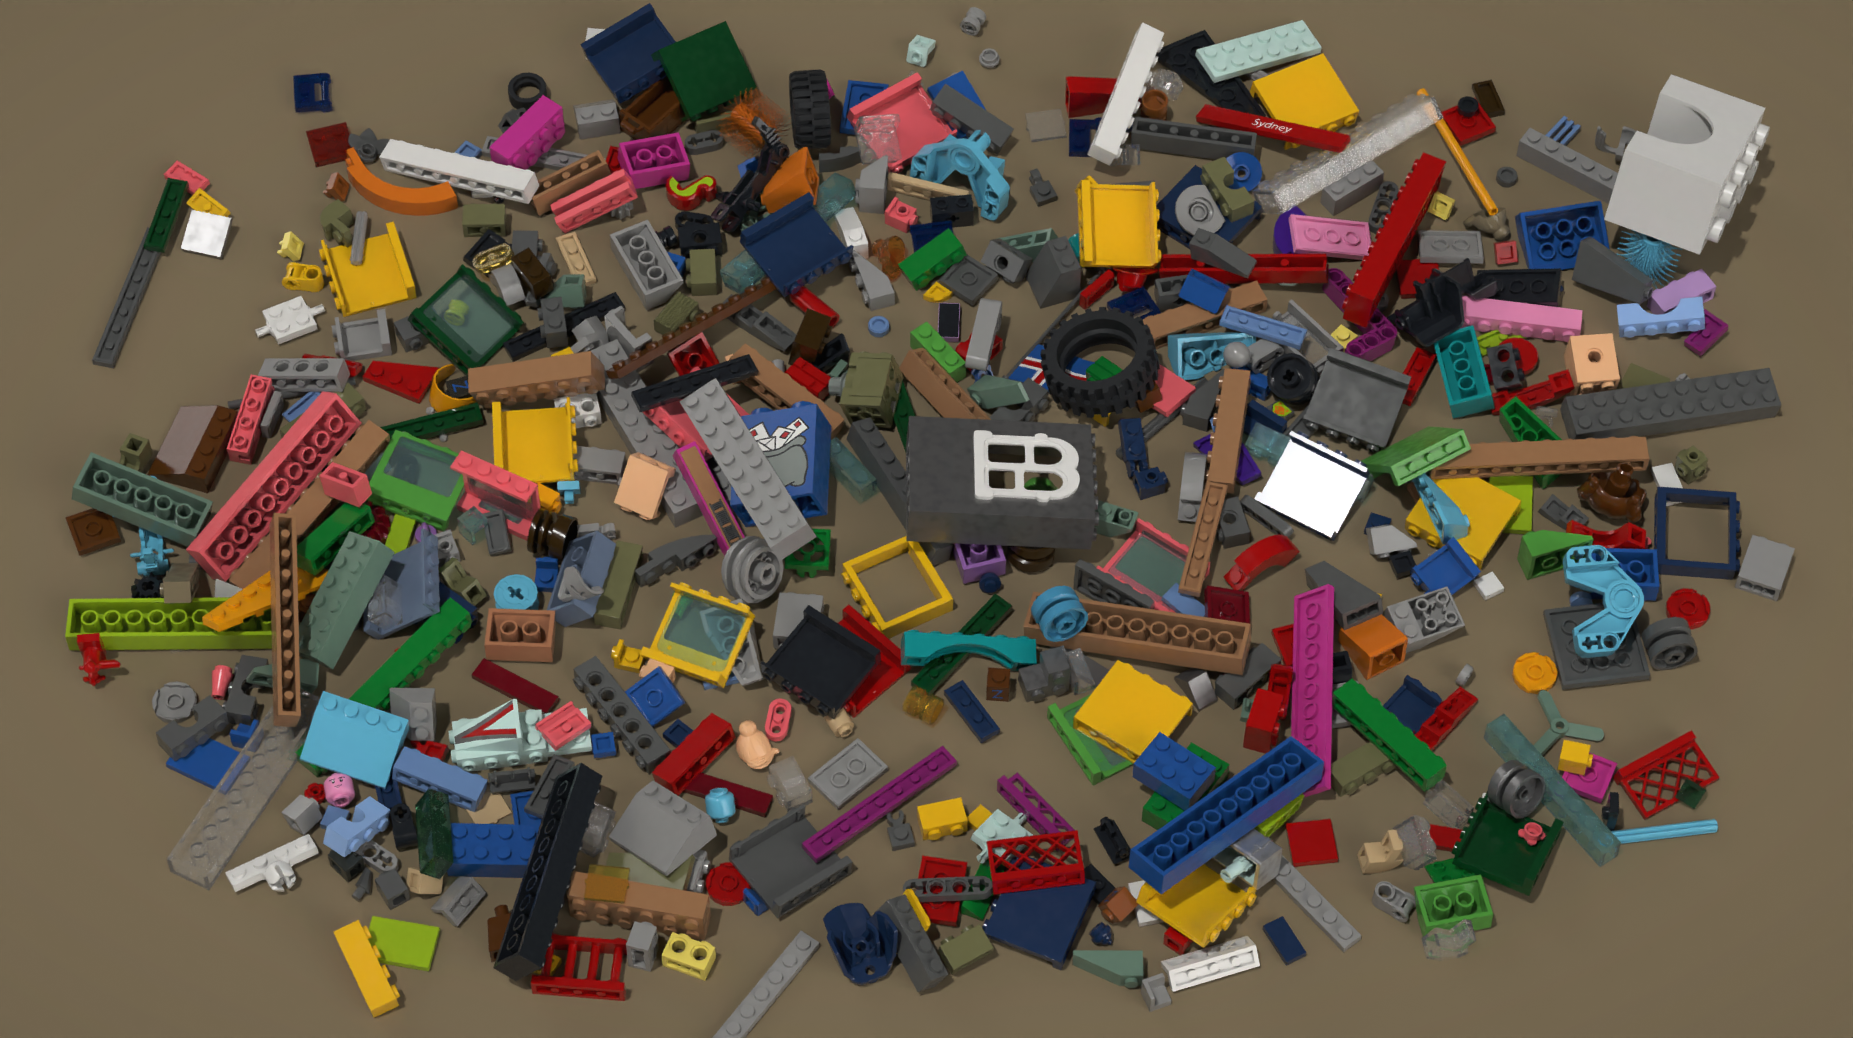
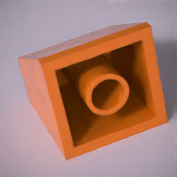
M803 147L786 158L763 189V193L760 196L763 206H766L768 213L776 212L808 192L814 197L813 205H816L819 176L808 147Z
M1381 614L1347 630H1343L1341 627L1338 641L1344 650L1348 651L1349 657L1364 678L1368 680L1404 662L1408 638Z

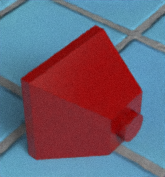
M703 332L667 352L679 376L690 373L697 366L700 369L719 364Z

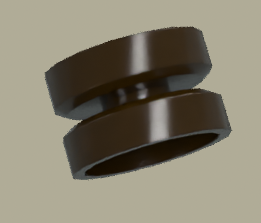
M1007 546V557L1010 563L1026 572L1042 571L1049 567L1054 560L1055 548Z

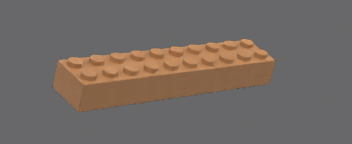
M1033 592L1023 628L1024 636L1029 637V639H1036V644L1052 647L1062 646L1065 649L1243 675L1251 643V624L1079 598V602L1088 613L1086 625L1072 638L1052 642L1044 637L1039 625L1031 615L1032 604L1042 593Z

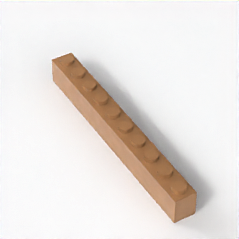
M368 420L365 425L362 424L358 427L356 435L351 441L348 440L344 443L342 451L338 456L331 458L328 466L334 462L365 473L387 448L390 442L389 434ZM322 472L317 474L310 488L303 490L297 503L290 505L286 511V514H296L297 545L308 537L341 501L325 495L319 477ZM270 533L268 536L261 538L258 547L253 553L247 554L242 566L239 569L236 568L229 577L231 585L244 589L270 571Z
M1638 436L1553 441L1546 439L1543 441L1480 442L1469 444L1470 450L1429 470L1430 479L1615 472L1619 463H1628L1633 467L1634 471L1647 470L1649 453L1646 437Z
M274 513L269 525L273 725L296 727L301 717L296 514Z

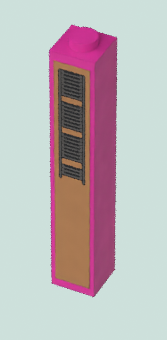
M694 441L676 449L673 458L713 535L717 537V543L725 557L728 549L745 536L699 447Z

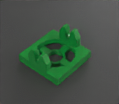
M812 529L817 537L808 543L812 544L814 549L810 552L803 551L802 547L796 550L804 555L803 561L797 560L792 553L785 557V569H797V574L801 578H804L805 572H809L810 578H814L817 575V570H829L831 529ZM819 540L823 543V545H817ZM815 552H823V555L818 560L810 561L811 555Z

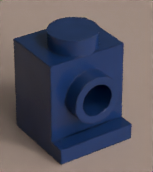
M1158 467L1138 472V470L1133 472V485L1140 500L1165 493V484L1168 483L1167 476L1164 471L1160 472Z

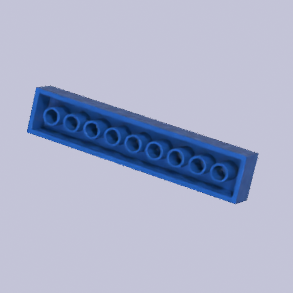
M1290 736L1130 850L1128 868L1160 894H1163L1322 779L1324 761Z

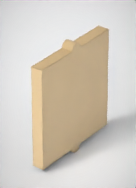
M487 785L476 811L472 812L466 809L474 824H497L499 820L512 814L501 794L491 793L489 785Z

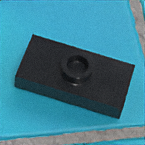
M1610 792L1607 805L1602 806L1601 817L1604 820V834L1615 829L1619 814L1618 792Z
M1089 864L1084 868L1085 878L1096 882V891L1092 899L1099 905L1115 887L1092 864Z

